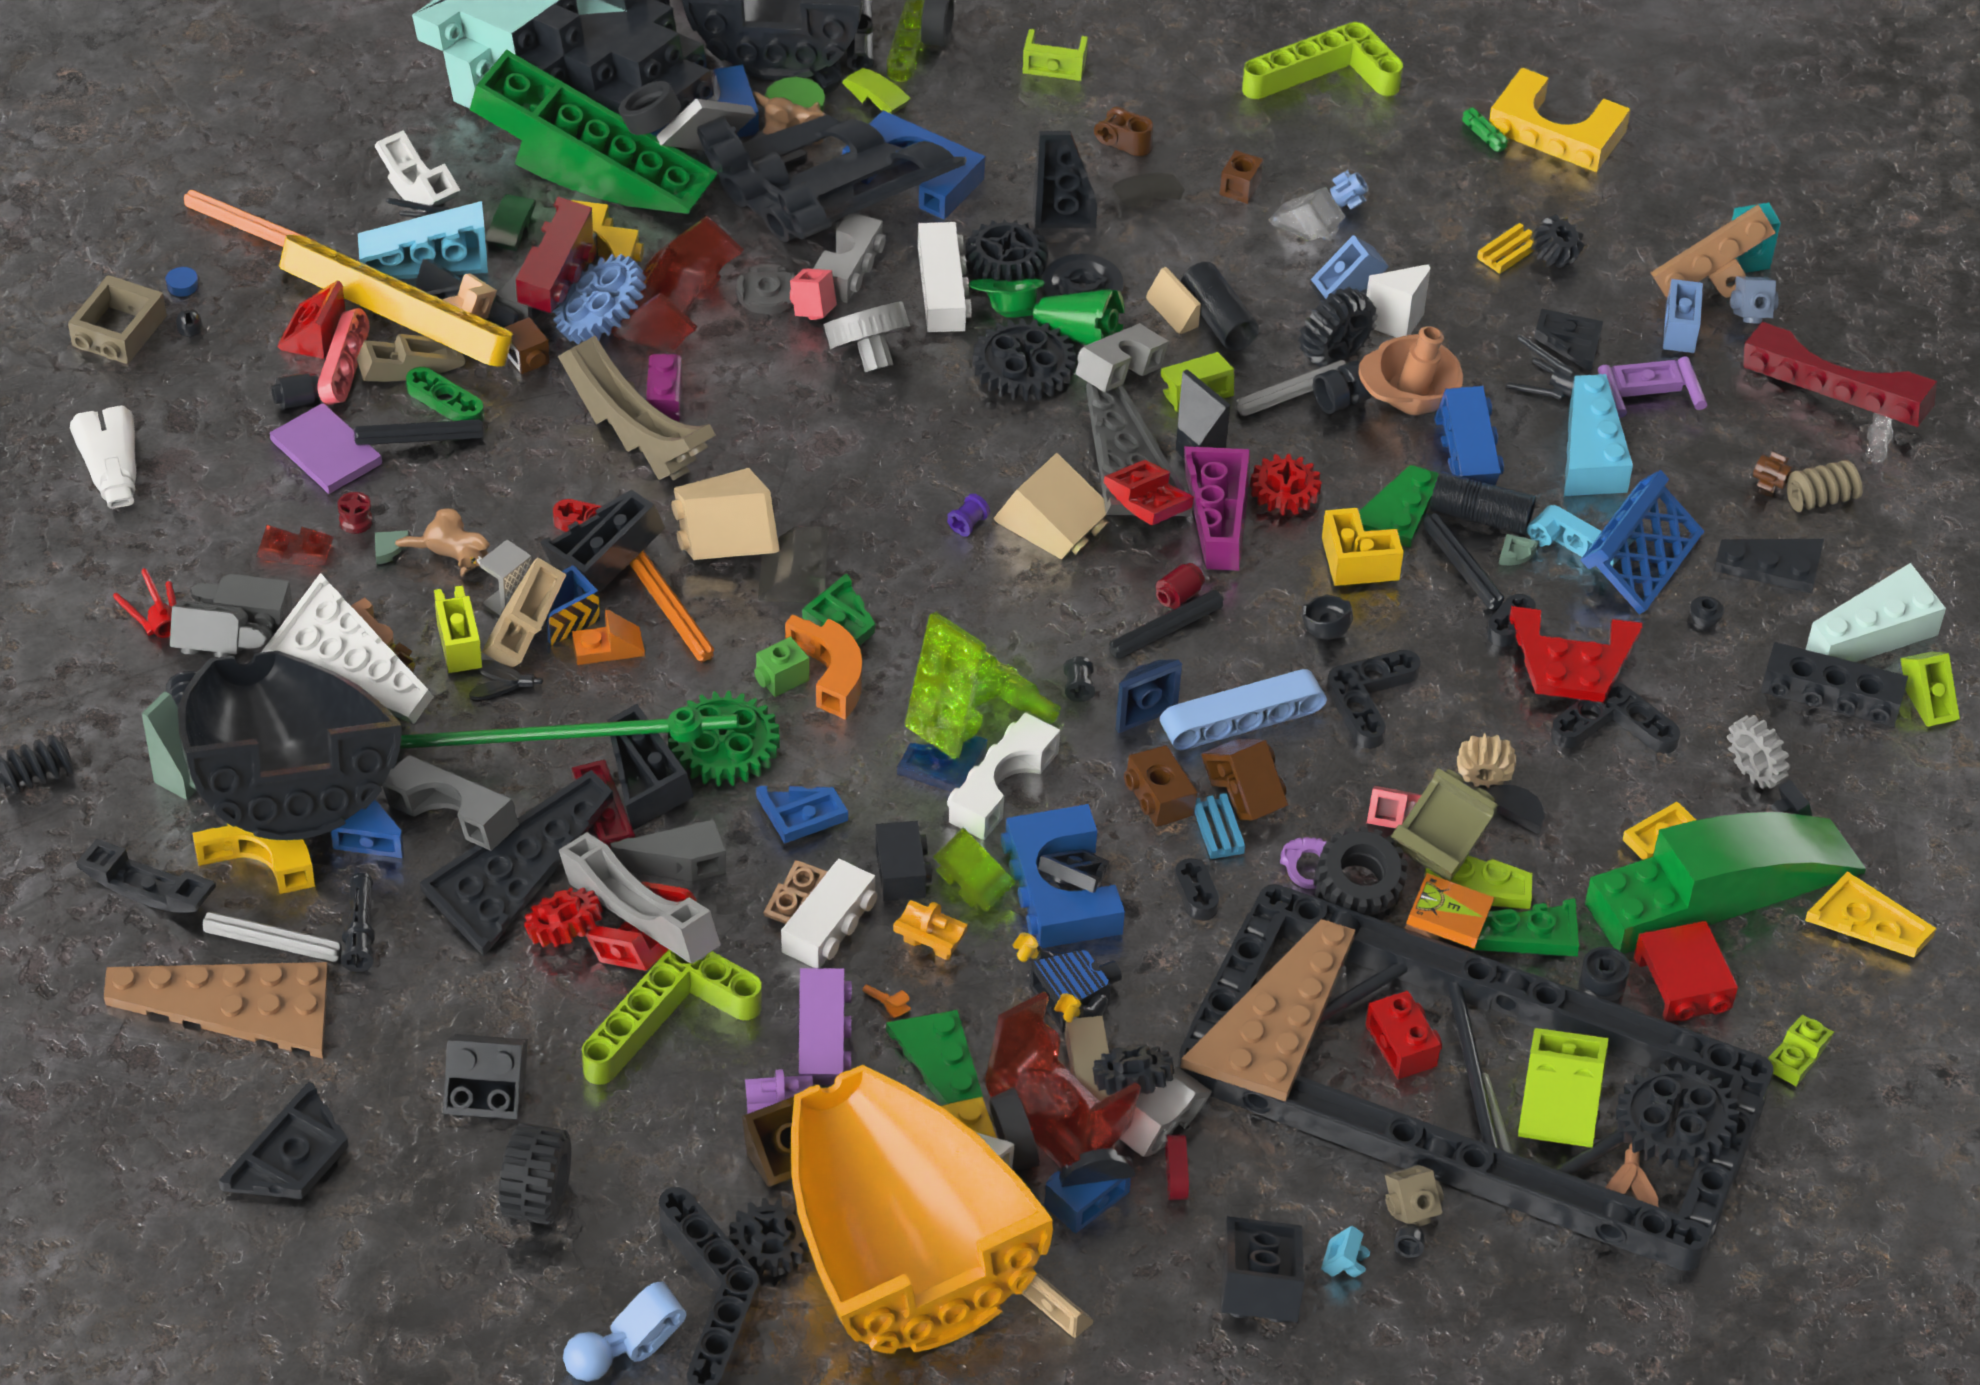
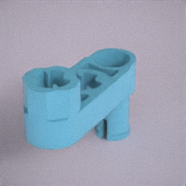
M1556 505L1547 506L1527 526L1528 535L1532 540L1539 541L1538 546L1550 545L1555 541L1583 557L1602 532ZM1628 538V546L1636 539ZM1613 558V560L1610 562V564L1612 565V567H1613L1620 559H1614V558Z

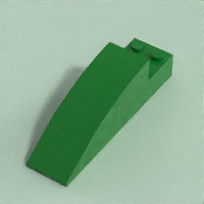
M507 49L476 85L469 110L522 140L515 164L568 189L624 206L689 214L717 177L716 171L675 147L661 146L657 137L651 133L644 135L630 133L620 115Z
M1783 812L1724 815L1659 829L1653 857L1590 877L1585 905L1613 948L1626 954L1635 951L1639 934L1707 921L1709 926L1835 884L1847 871L1855 877L1866 872V868L1829 818Z

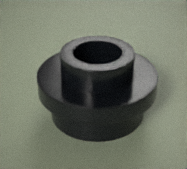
M1701 596L1694 599L1691 603L1690 614L1692 620L1699 626L1712 627L1723 617V605L1715 598Z

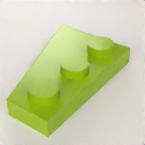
M1468 855L1451 881L1494 897L1492 906L1530 910L1532 901V873L1494 859L1486 862ZM1425 867L1424 878L1427 873L1442 878Z

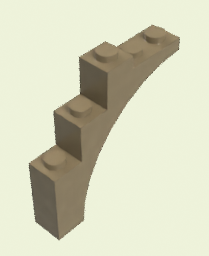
M596 336L587 339L558 356L595 423L598 424L607 419L609 424H612L627 452L638 447L640 452L644 453L658 480L669 475L672 480H675L689 472L687 465L697 460L695 454L708 448L705 441L716 436L710 424L702 426L684 425L670 419L655 409L622 376Z

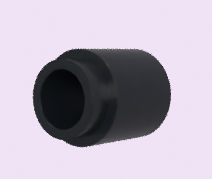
M303 372L277 377L276 384L271 385L274 403L280 404L282 409L313 404L315 400L321 399L318 393L319 379L317 374Z

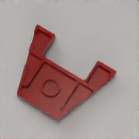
M1511 606L1509 619L1511 625L1514 624L1518 645L1522 646L1525 655L1524 662L1535 693L1604 702L1620 673L1622 665L1628 659L1636 640L1638 641L1641 635L1642 623L1612 619L1609 645L1592 641L1569 640L1560 637L1540 636L1542 610Z

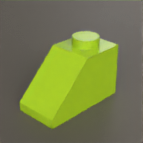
M1926 652L1900 658L1903 675L1908 676L1905 687L1906 693L1925 725L1933 726L1960 720L1949 653Z

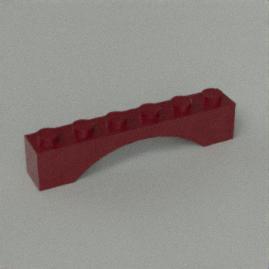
M1762 322L1745 342L1744 368L1897 421L1919 427L1935 406L1936 380L1909 371L1873 373L1835 365L1808 351L1797 341L1791 331Z

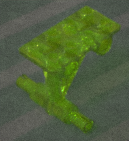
M934 612L929 615L906 714L905 727L955 759L961 754L963 742L971 739L982 725L983 715L975 708L997 697L1019 711H1030L1048 724L1055 722L1060 714L1058 712L1061 710L1060 705L1041 695L1037 685L1021 676L1013 666L1003 664L995 656L985 651V643L944 616Z

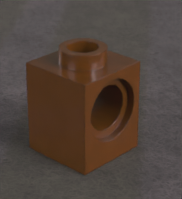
M1235 150L1221 173L1219 195L1248 204L1261 183L1264 159Z

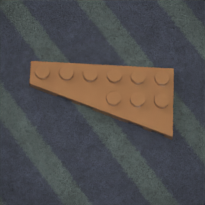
M1321 919L1181 1059L1180 1068L1286 1102L1353 943L1355 930Z
M328 963L107 967L104 1000L105 1005L144 1015L153 1012L169 1016L172 1022L183 1024L184 1021L201 1024V1029L253 1042L262 1039L278 1043V1047L281 1049L292 1051L294 1047L310 1051L311 1056L323 1059Z

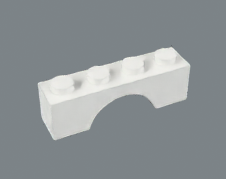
M1026 712L1016 723L1012 722L1008 726L1002 740L989 748L984 761L979 766L976 765L970 770L965 783L960 788H955L951 792L947 801L949 823L985 840L1003 819L1004 795L997 788V785L1005 778L1014 774H1041L1059 753L1060 729Z

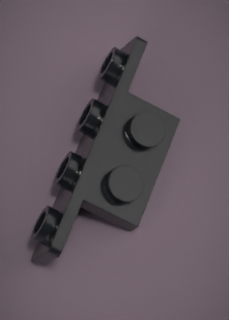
M426 258L422 260L416 280V287L443 300L458 295L463 279L433 260ZM494 299L488 318L485 320L504 328L516 323L519 315L514 310Z

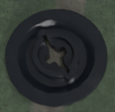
M1071 254L1058 258L1048 265L1042 277V280L1045 282L1043 292L1048 297L1106 289L1120 291L1122 295L1124 283L1121 272L1113 263L1091 254ZM1079 283H1085L1086 287H1080Z

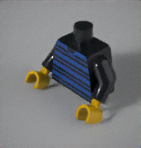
M1022 932L1013 943V947L1019 949L1017 953L1019 960L1022 962L1029 960L1031 962L1030 988L1062 1033L1065 1032L1066 1022L1070 1023L1074 1018L1102 1016L1110 1003V985L1122 980L1121 970L1116 961L1113 960L1098 966L1089 952L1085 950L1071 953L1049 951L1038 946L1036 938L1025 932Z

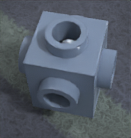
M1736 276V287L1732 291L1730 298L1731 308L1734 309L1733 314L1743 317V322L1762 323V318H1773L1774 310L1777 309L1779 302L1778 293L1775 291L1776 280L1768 277Z

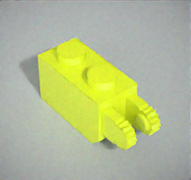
M463 585L455 586V598L445 599L442 589L434 590L437 626L448 673L482 668L478 630L470 597L465 596Z

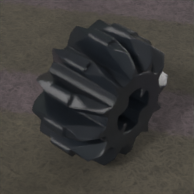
M1556 214L1550 216V218L1542 219L1530 237L1533 241L1531 249L1539 253L1537 260L1543 258L1546 260L1547 267L1555 264L1558 269L1565 265L1573 264L1585 246L1582 242L1584 234L1576 231L1577 224L1571 225L1567 216L1560 219Z

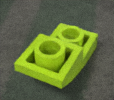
M861 68L842 82L862 104L870 99L881 111L884 110L891 114L904 108L911 99L890 80L866 68Z
M1801 1015L1787 1030L1783 1042L1768 1057L1774 1068L1773 1074L1797 1086L1824 1051L1834 1031L1824 1027L1815 1019Z

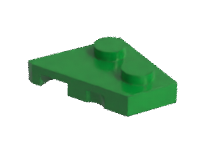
M844 574L802 609V618L810 620L820 627L824 625L828 618L840 624L854 637L858 646L875 634V622L870 613L864 609V602L860 595H856L854 592L852 580L847 574Z

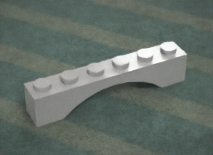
M588 832L559 849L570 885L578 890L585 888L587 892L593 890L602 906L689 963L693 964L697 960L704 958L708 953L720 946L710 910L690 897L684 901L674 902L654 894L624 867L608 845Z

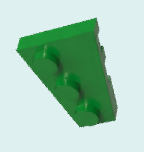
M1409 465L1359 511L1364 532L1397 529L1401 545L1410 548L1430 506L1439 473Z
M1575 898L1563 900V905L1549 908L1546 903L1535 904L1532 910L1516 912L1511 908L1491 911L1487 916L1475 949L1470 947V950L1577 957L1579 936Z

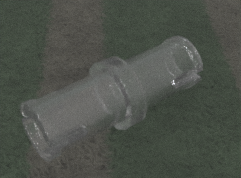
M1874 412L1872 425H1870L1867 432L1869 445L1866 455L1869 459L1873 452L1871 461L1882 462L1887 458L1888 444L1893 439V429L1891 428L1893 419Z

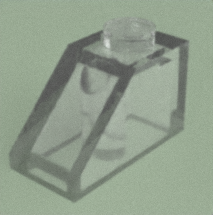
M1324 187L1285 202L1269 220L1273 225L1307 241H1312L1320 237L1325 240L1333 236L1339 230L1337 226L1345 218V215L1327 188Z

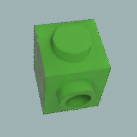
M792 637L786 638L756 653V669L754 670L756 680L760 686L767 687L773 696L777 697L809 681V657Z

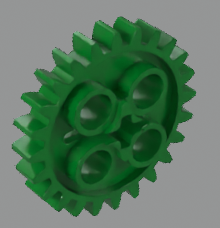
M713 691L712 699L709 700L701 694L699 695L698 704L688 700L687 707L696 708L702 716L738 714L739 728L704 730L699 738L691 742L676 741L670 733H667L669 749L685 771L690 769V778L694 779L698 775H702L703 784L714 778L717 786L722 784L723 779H728L729 783L734 786L735 778L738 777L744 782H749V773L758 777L761 776V767L769 769L771 767V759L777 758V748H780L779 724H775V714H768L767 705L757 708V698L746 702L744 693H741L735 699L732 698L731 691H727L724 698H720L718 693Z

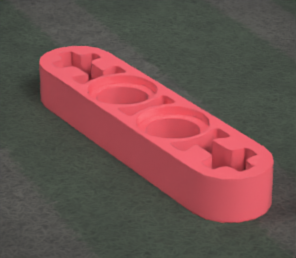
M361 308L345 311L340 316L318 381V393L325 405H334L347 399L358 366L356 359L364 340L367 339L370 329L368 316Z

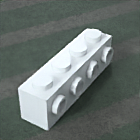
M956 222L918 223V254L927 332L965 331L966 318H971V299H965V296L969 295L968 277H962V275H966V258L959 254L963 253V235H957Z

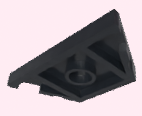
M309 1081L218 1180L222 1191L303 1199L349 1147L348 1138L340 1125L335 1123L333 1114L327 1104L324 1105L318 1096L314 1083Z

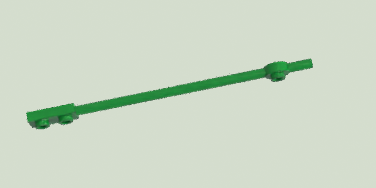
M681 707L673 711L668 719L401 735L400 749L670 733L676 741L691 742L699 738L704 730L739 728L738 714L702 716L696 708Z

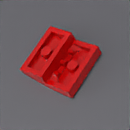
M1142 460L1104 477L1105 485L1116 499L1134 515L1150 525L1157 524L1189 510L1193 505L1194 496L1168 484L1170 471L1147 460Z

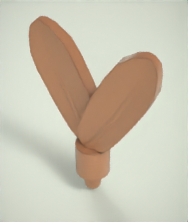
M1631 1143L1629 1149L1625 1151L1624 1165L1615 1173L1605 1188L1624 1195L1631 1188L1635 1199L1658 1207L1657 1194L1646 1174L1639 1167L1640 1152H1632Z

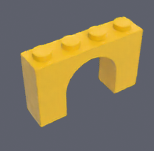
M1521 68L1491 107L1489 121L1499 132H1502L1511 140L1598 172L1626 133L1631 109L1603 98L1592 115L1581 123L1563 125L1550 122L1537 113L1545 101L1549 78Z

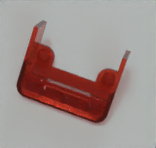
M708 216L704 217L653 255L643 270V274L646 276L643 283L646 285V288L640 291L643 294V298L635 301L638 308L630 310L628 313L631 317L629 319L623 318L620 321L621 327L613 326L611 333L618 339L657 350L666 351L669 348L672 351L675 350L698 327L686 316L697 294L704 288L708 290L713 288L721 278L719 272L722 267L740 255L744 249Z
M1042 992L998 1016L985 1076V1084L991 1098L1012 1087L1015 1088L1027 1115L1035 1143L1062 1169L1066 1164L1070 1166L1079 1161L1081 1153L1095 1149H1110L1132 1124L1141 1086L1135 1082L1099 1101L1058 1060L1060 1038L1058 1033L1043 1021L1049 995Z

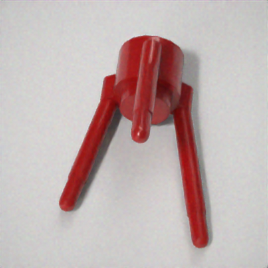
M143 568L141 573L155 603L148 610V620L119 593H114L113 598L144 627L148 636L155 634L159 638H168L171 633L172 606L177 604L172 582L167 581L165 584L169 605L162 602L148 570Z

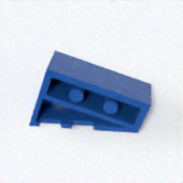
M1483 386L1445 389L1434 420L1436 425H1443L1446 436H1441V442L1443 447L1449 446L1451 458H1448V464L1453 475L1456 474V476L1459 475V477L1470 478V480L1494 484L1495 486L1499 476L1504 472V463L1502 456L1497 455L1495 445L1498 443V433L1496 427L1491 426L1492 404L1490 398L1485 397Z

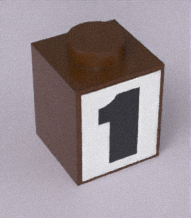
M530 317L504 327L513 333L508 358L521 375L550 363L548 339Z

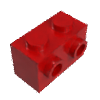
M1408 990L1369 1003L1365 1025L1398 1080L1437 1067L1440 1050H1442L1441 1037L1435 1029H1431L1426 1021L1422 1005L1414 1001Z

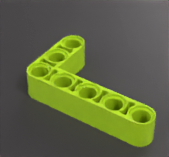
M1351 22L1250 59L1244 65L1242 92L1249 98L1260 99L1351 65L1377 93L1384 96H1392L1400 91L1403 63L1368 26L1360 22Z
M668 950L583 1044L582 1061L585 1079L595 1085H603L613 1080L689 993L737 1019L751 1020L756 1018L762 1010L760 979L755 974L713 951L691 964L671 950Z

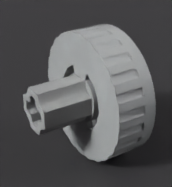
M903 301L867 309L823 324L830 349H837L857 343L865 373L893 364L885 335L910 326Z

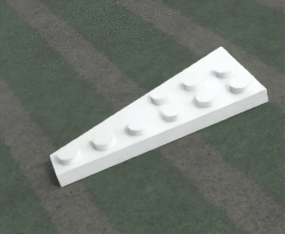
M321 573L262 650V652L278 650L336 672L361 686L382 703L394 716L412 724H415L434 697Z

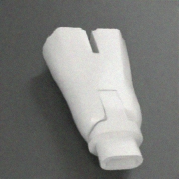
M115 406L102 410L106 429L103 431L97 411L76 414L71 421L70 430L84 458L91 478L101 493V497L107 501L108 507L112 509L132 505L134 503L133 494L135 493L136 463L134 416L131 410H128L125 406Z

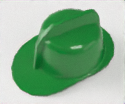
M979 279L970 281L969 287L986 291L993 309L998 314L1009 318L1033 315L1037 301V288L1042 287L1045 282L1040 279L1012 280V282Z

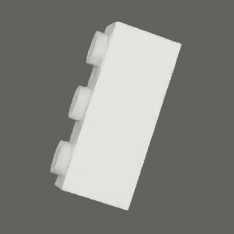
M838 858L781 929L782 953L813 968H820L827 959L831 960L837 953L840 942L846 934L851 935L854 932L861 915L873 908L878 895L875 892V875Z

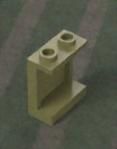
M1437 768L1433 774V779L1403 824H1399L1391 835L1395 840L1393 846L1394 848L1400 846L1405 855L1451 882L1496 815L1498 805L1494 802V797L1480 788L1474 790L1464 784V779L1456 772L1449 769L1443 771Z

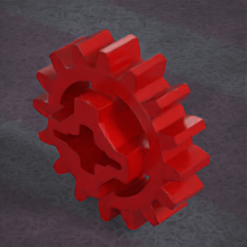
M1274 454L1273 461L1263 458L1261 465L1254 466L1250 479L1251 496L1258 497L1257 504L1259 506L1267 503L1269 512L1278 508L1281 515H1284L1286 510L1289 509L1294 514H1298L1299 507L1307 511L1310 508V503L1316 504L1318 495H1320L1322 481H1319L1320 472L1313 471V463L1304 465L1303 457L1292 460L1291 454H1287L1285 459H1280L1277 454Z
M569 888L568 890L555 892L554 897L550 899L544 897L538 905H533L531 907L533 913L525 915L526 922H524V926L534 944L540 942L541 946L545 947L553 942L554 947H557L559 944L572 943L573 938L577 935L584 937L589 929H595L597 927L595 922L602 920L601 913L603 909L598 896L595 895L593 890L587 892L585 888H581L574 892L573 888Z

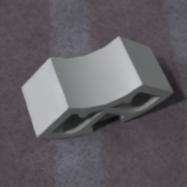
M1174 1067L1173 1081H1166L1165 1088L1156 1087L1154 1093H1141L1140 1096L1123 1103L1114 1115L1115 1123L1110 1132L1143 1157L1152 1155L1164 1148L1166 1135H1171L1178 1125L1186 1128L1212 1093V1091L1179 1067Z

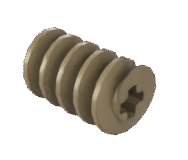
M1841 460L1838 463L1832 462L1826 466L1819 465L1814 469L1797 470L1788 477V500L1795 511L1801 512L1803 505L1807 510H1812L1815 503L1819 507H1824L1827 501L1833 505L1838 502L1839 498L1843 502L1848 501L1850 496L1854 499H1859L1862 496L1861 478L1858 470L1849 460Z

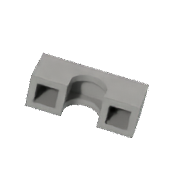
M856 213L845 216L836 230V253L824 250L813 269L832 270L836 300L847 303L853 292L859 291L865 272L869 273L871 271L877 252L881 253L885 246L886 235L882 234L883 221Z
M1139 323L1085 345L1078 354L1079 362L1075 374L1101 391L1107 392L1124 384L1128 369L1135 371L1141 376L1160 369L1169 341Z

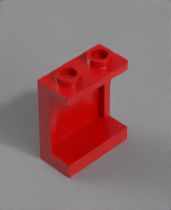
M644 881L641 883L654 894L666 900L680 902L690 897L697 902L693 893L686 888ZM627 921L618 929L597 926L595 929H590L585 933L601 963L647 971L669 950Z
M1707 921L1639 934L1634 958L1639 967L1648 966L1665 1002L1663 1018L1666 1022L1687 1021L1693 1017L1711 1013L1721 1014L1733 1008L1738 986Z

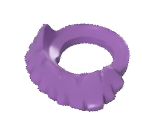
M1304 837L1303 839L1297 838L1295 841L1291 840L1283 847L1280 864L1286 866L1288 876L1299 887L1316 889L1314 879L1302 877L1297 871L1296 864L1303 853H1315L1320 857L1323 846L1327 841H1323L1321 838Z

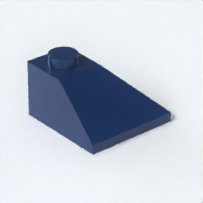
M1179 659L1157 660L1147 665L1138 666L1136 669L1129 671L1119 683L1115 727L1118 733L1161 716L1164 710L1178 704L1182 663Z

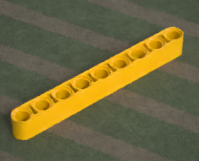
M293 234L286 235L279 267L284 271L323 289L339 280L343 284L345 299L482 363L497 367L506 365L513 337L511 331L309 238Z

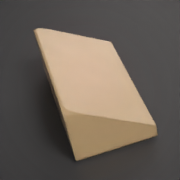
M1167 267L1162 268L1150 287L1146 299L1178 334H1183L1199 327L1201 303Z
M1038 1273L1022 1292L1027 1299L1074 1338L1078 1337L1093 1324V1319Z

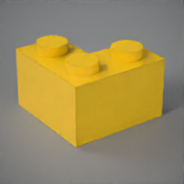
M1358 508L1325 510L1322 541L1334 586L1400 580L1403 549L1397 529L1364 532Z

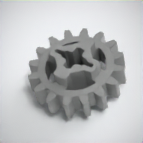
M1746 715L1728 728L1731 734L1727 735V739L1732 743V746L1728 747V749L1736 755L1733 761L1737 764L1743 775L1747 773L1750 775V780L1753 784L1758 782L1762 789L1767 786L1770 789L1789 776L1787 770L1791 766L1785 761L1789 754L1781 748L1784 742L1780 740L1774 728L1771 730L1767 728V723L1764 719L1759 722L1756 715L1751 717Z

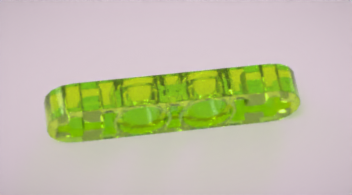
M907 0L904 4L887 57V76L893 81L903 82L913 76L923 44L921 39V20L924 0ZM916 11H919V12H918V17H917V16H913V14H915ZM915 28L918 29V31L909 32L905 29ZM900 47H911V48H913V49H911V50H901V49H899V48H900ZM899 62L904 63L901 67H899Z

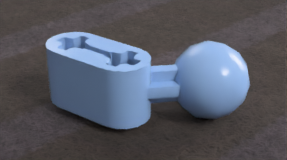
M656 1282L647 1286L614 1320L611 1325V1334L603 1337L597 1333L583 1332L576 1334L568 1341L563 1352V1360L567 1372L576 1379L588 1382L600 1379L605 1375L612 1364L613 1358L626 1352L633 1361H642L650 1357L683 1323L687 1315L685 1309L664 1282Z

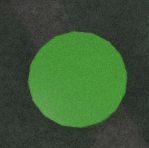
M783 78L768 87L765 94L767 98H786L794 104L807 108L819 102L821 111L823 112L825 95L823 89L816 82L807 78Z

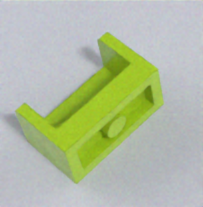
M1029 29L1023 54V73L1081 81L1087 59L1088 37L1082 36L1079 50L1035 44V29Z

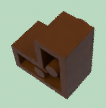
M1235 739L1201 754L1211 785L1227 787L1238 820H1255L1288 806L1285 797L1287 794L1286 786L1278 776L1274 765L1276 760L1275 754L1266 740Z

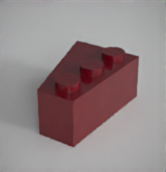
M557 197L554 203L556 214L552 222L545 221L541 228V231L546 234L539 247L532 246L516 277L517 302L548 313H552L559 303L564 302L569 288L573 283L579 281L582 270L587 263L593 261L596 254V246L593 244L592 207L561 197Z

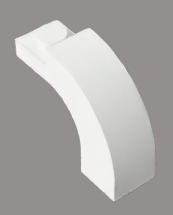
M404 130L376 143L375 148L390 172L388 179L404 200L439 206L454 199L460 192V188L445 164L432 170L426 167Z

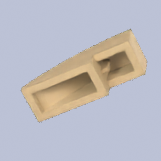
M536 558L503 610L482 653L510 668L520 664L534 634L541 630L566 574L542 559Z

